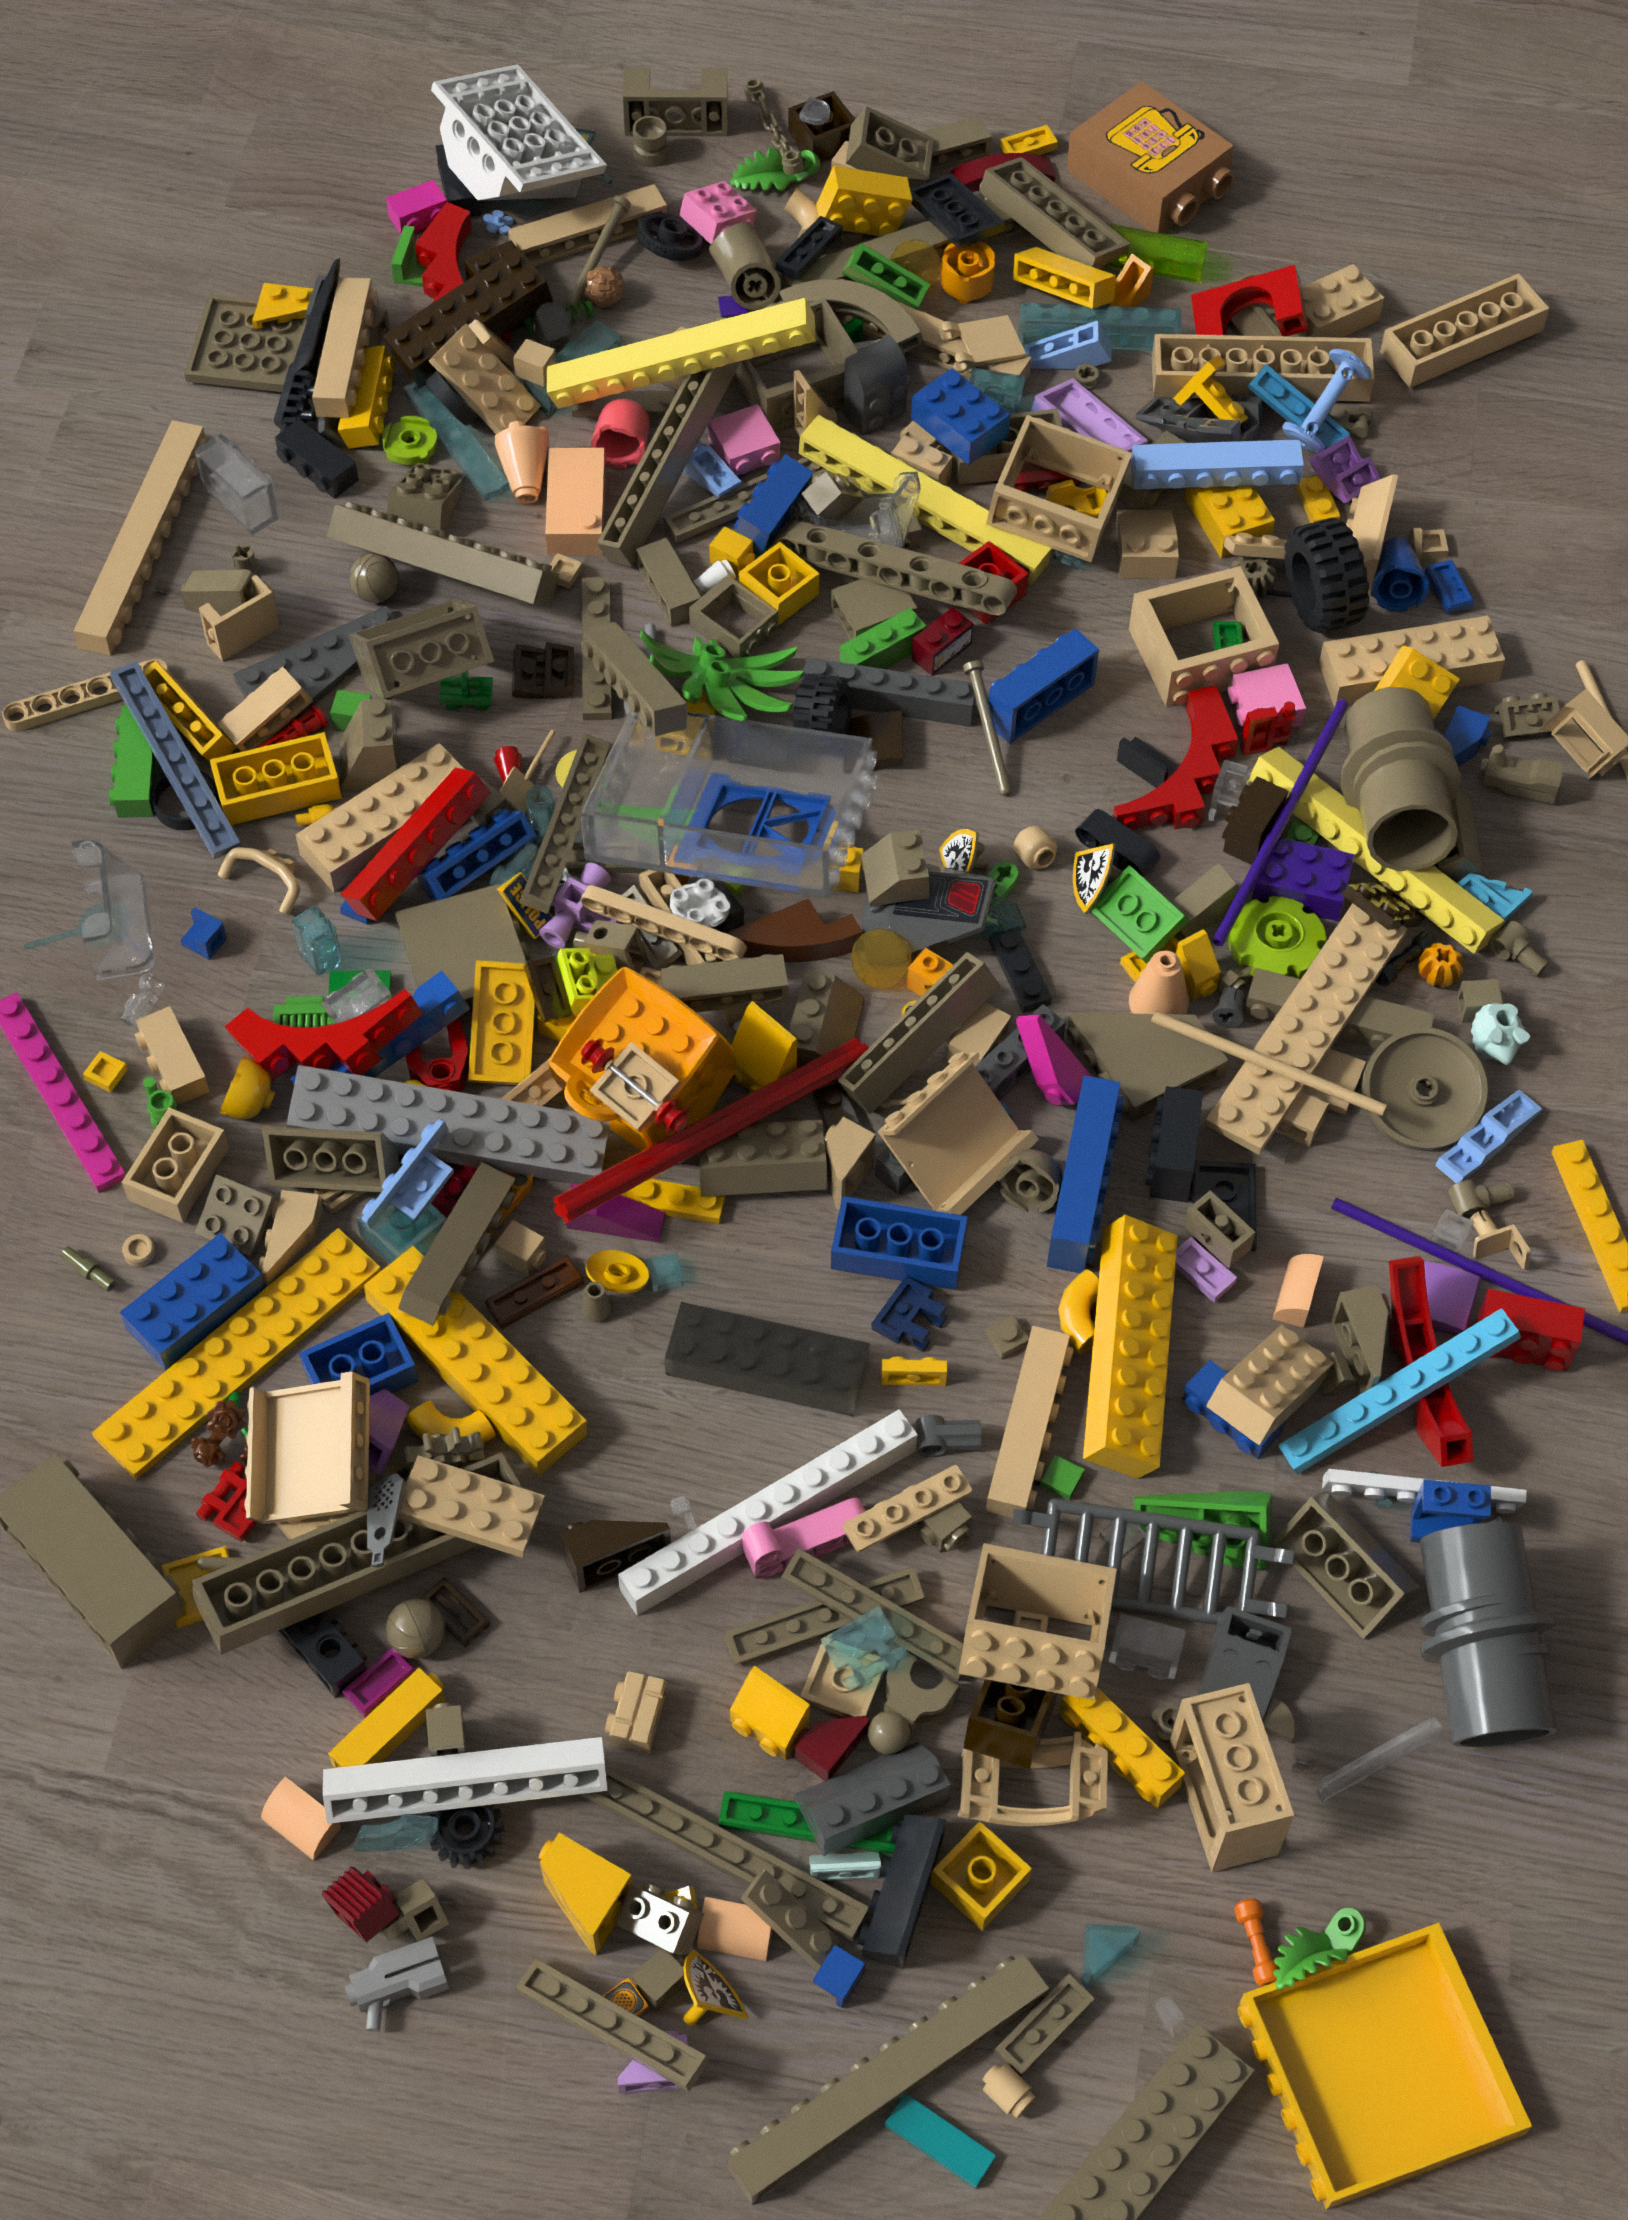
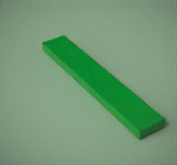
M724 1791L718 1822L719 1827L816 1843L797 1802ZM894 1826L846 1846V1848L892 1855L896 1845L890 1843Z

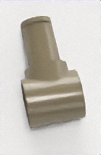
M1510 921L1488 942L1490 950L1496 957L1502 960H1508L1509 958L1513 961L1517 960L1536 977L1549 964L1547 960L1530 947L1528 933L1518 922Z
M1464 1180L1450 1187L1448 1195L1461 1221H1470L1473 1214L1479 1212L1481 1216V1210L1488 1209L1489 1205L1512 1201L1514 1189L1510 1182L1485 1187L1483 1185L1476 1186L1473 1180Z

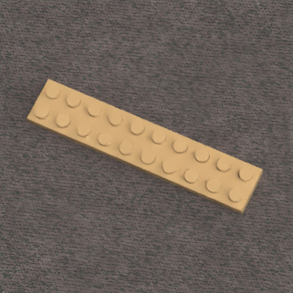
M1352 903L1253 1050L1314 1074L1405 937L1408 928L1401 926L1399 929L1387 930ZM1245 1061L1206 1118L1205 1126L1260 1155L1306 1085Z

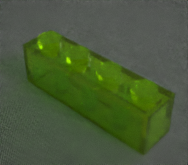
M1106 223L1130 242L1131 245L1128 253L1117 257L1105 266L1123 269L1131 254H1134L1154 268L1153 275L1200 284L1209 242Z

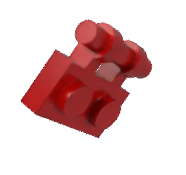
M1285 702L1278 713L1275 706L1265 709L1257 708L1247 712L1240 744L1243 756L1270 751L1272 743H1278L1279 745L1287 744L1293 733V726L1291 724L1295 722L1297 715L1293 702Z
M235 1461L229 1470L225 1469L219 1476L220 1482L211 1493H206L201 1500L202 1505L196 1512V1515L201 1520L207 1521L213 1512L218 1513L213 1520L214 1526L242 1543L257 1522L246 1518L244 1502L247 1497V1478L243 1479L240 1477L246 1468L241 1463ZM235 1489L236 1491L227 1503L224 1502L223 1498L229 1490Z

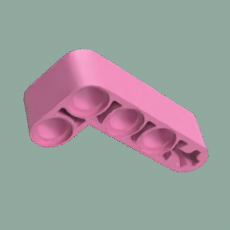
M856 1497L842 1501L772 1530L769 1522H759L748 1527L742 1533V1549L756 1579H764L785 1571L797 1548L816 1558L851 1544L842 1529V1525L866 1510L860 1498Z

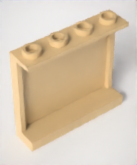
M355 1372L341 1373V1380L268 1392L254 1387L249 1388V1401L247 1403L249 1424L246 1436L248 1460L245 1469L247 1497L244 1502L247 1519L262 1524H272L368 1510L370 1379Z

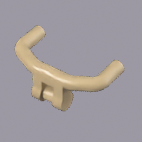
M243 847L231 849L225 856L218 876L229 879L237 859L258 862L277 873L288 887L279 911L290 915L300 892V885L293 875L297 865L296 862L289 858L284 859L280 857V853L273 849L267 851Z

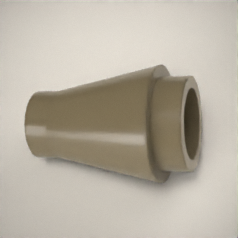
M591 1282L586 1286L581 1302L583 1316L593 1322L605 1320L612 1312V1302L605 1292L604 1286L599 1282Z

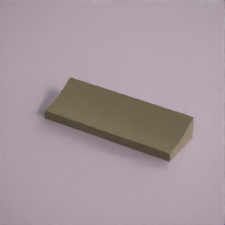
M1020 157L986 169L979 192L1056 254L1100 270L1112 260L1128 253L1131 245L1130 242L1024 158Z

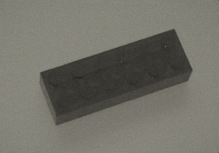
M681 1302L665 1355V1371L667 1376L854 1417L869 1362L870 1343Z

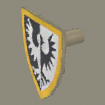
M960 829L952 833L939 848L943 866L971 873L972 868L987 869L989 865L988 859L979 857L985 850V846L978 842L979 832L972 829Z
M1114 843L1075 852L1073 889L1077 903L1084 914L1091 910L1099 896L1106 890L1107 880L1113 882L1121 874V872L1111 869L1116 845Z

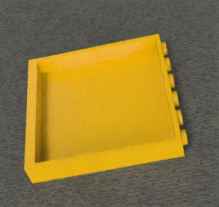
M1440 1923L1348 1955L1346 1961L1337 1959L1332 1961L1330 1966L1320 1965L1315 1973L1306 1971V1978L1303 1981L1295 1979V1985L1292 1987L1287 1986L1284 1990H1278L1275 1986L1276 1982L1243 1993L1240 2000V2007L1237 2010L1241 2023L1245 2028L1249 2027L1255 2039L1252 2041L1255 2056L1259 2062L1264 2061L1269 2073L1266 2075L1268 2087L1273 2096H1279L1284 2108L1281 2110L1284 2125L1288 2131L1293 2130L1298 2141V2144L1295 2145L1298 2158L1303 2166L1308 2165L1313 2177L1310 2180L1313 2194L1318 2202L1323 2201L1326 2210L1524 2136L1532 2127Z

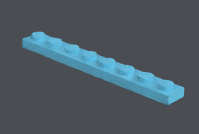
M1501 1308L1278 1446L1296 1475L1517 1341L1521 1338V1335Z

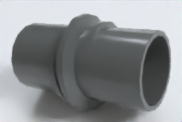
M1510 1522L1477 1523L1451 1527L1424 1536L1420 1540L1431 1612L1420 1620V1626L1423 1634L1432 1638L1424 1641L1420 1646V1654L1425 1661L1440 1664L1453 1745L1456 1747H1488L1526 1742L1553 1735L1557 1732L1544 1658L1551 1654L1549 1644L1542 1643L1540 1634L1557 1625L1553 1615L1536 1612L1522 1527L1519 1524Z

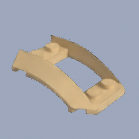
M1074 1731L1072 1736L1041 1739L1030 1769L1070 1765L1069 1806L1057 1808L1029 1809L998 1805L999 1767L1029 1768L963 1748L961 1760H963L961 1806L957 1815L959 1817L1009 1826H1047L1078 1821L1106 1811L1108 1751L1095 1743V1746H1092L1081 1738V1732Z

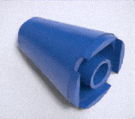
M1393 537L1383 545L1372 584V593L1380 607L1388 611L1404 612L1407 611L1408 607L1415 604L1418 607L1428 597L1429 579L1410 542L1403 537Z

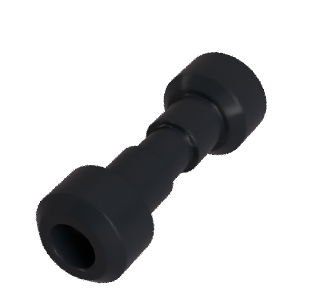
M1424 931L1412 938L1411 945L1403 950V953L1394 956L1387 962L1375 981L1379 985L1388 986L1396 980L1397 973L1405 968L1406 964L1415 961L1426 948H1431L1432 944H1436L1435 938L1430 933Z

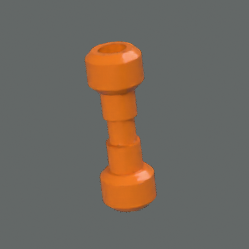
M1256 1898L1242 1900L1235 1905L1234 1912L1237 1922L1244 1925L1247 1937L1250 1939L1253 1947L1252 1954L1256 1966L1252 1972L1256 1985L1263 1987L1276 1982L1277 1978L1273 1975L1275 1969H1280V1967L1275 1964L1270 1949L1265 1942V1932L1261 1922L1265 1914L1261 1901Z

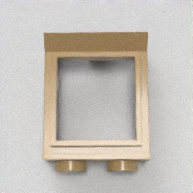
M1587 689L1583 690L1540 729L1552 732L1551 734L1585 773L1589 774L1588 780L1597 772L1603 776L1628 754L1624 750L1628 746V735Z

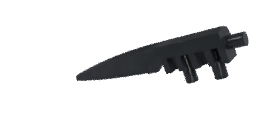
M340 258L333 262L310 313L294 362L289 365L274 417L275 425L281 429L280 433L298 419L304 423L316 421L317 419L316 411L310 410L311 405L308 403V399H312L339 278Z

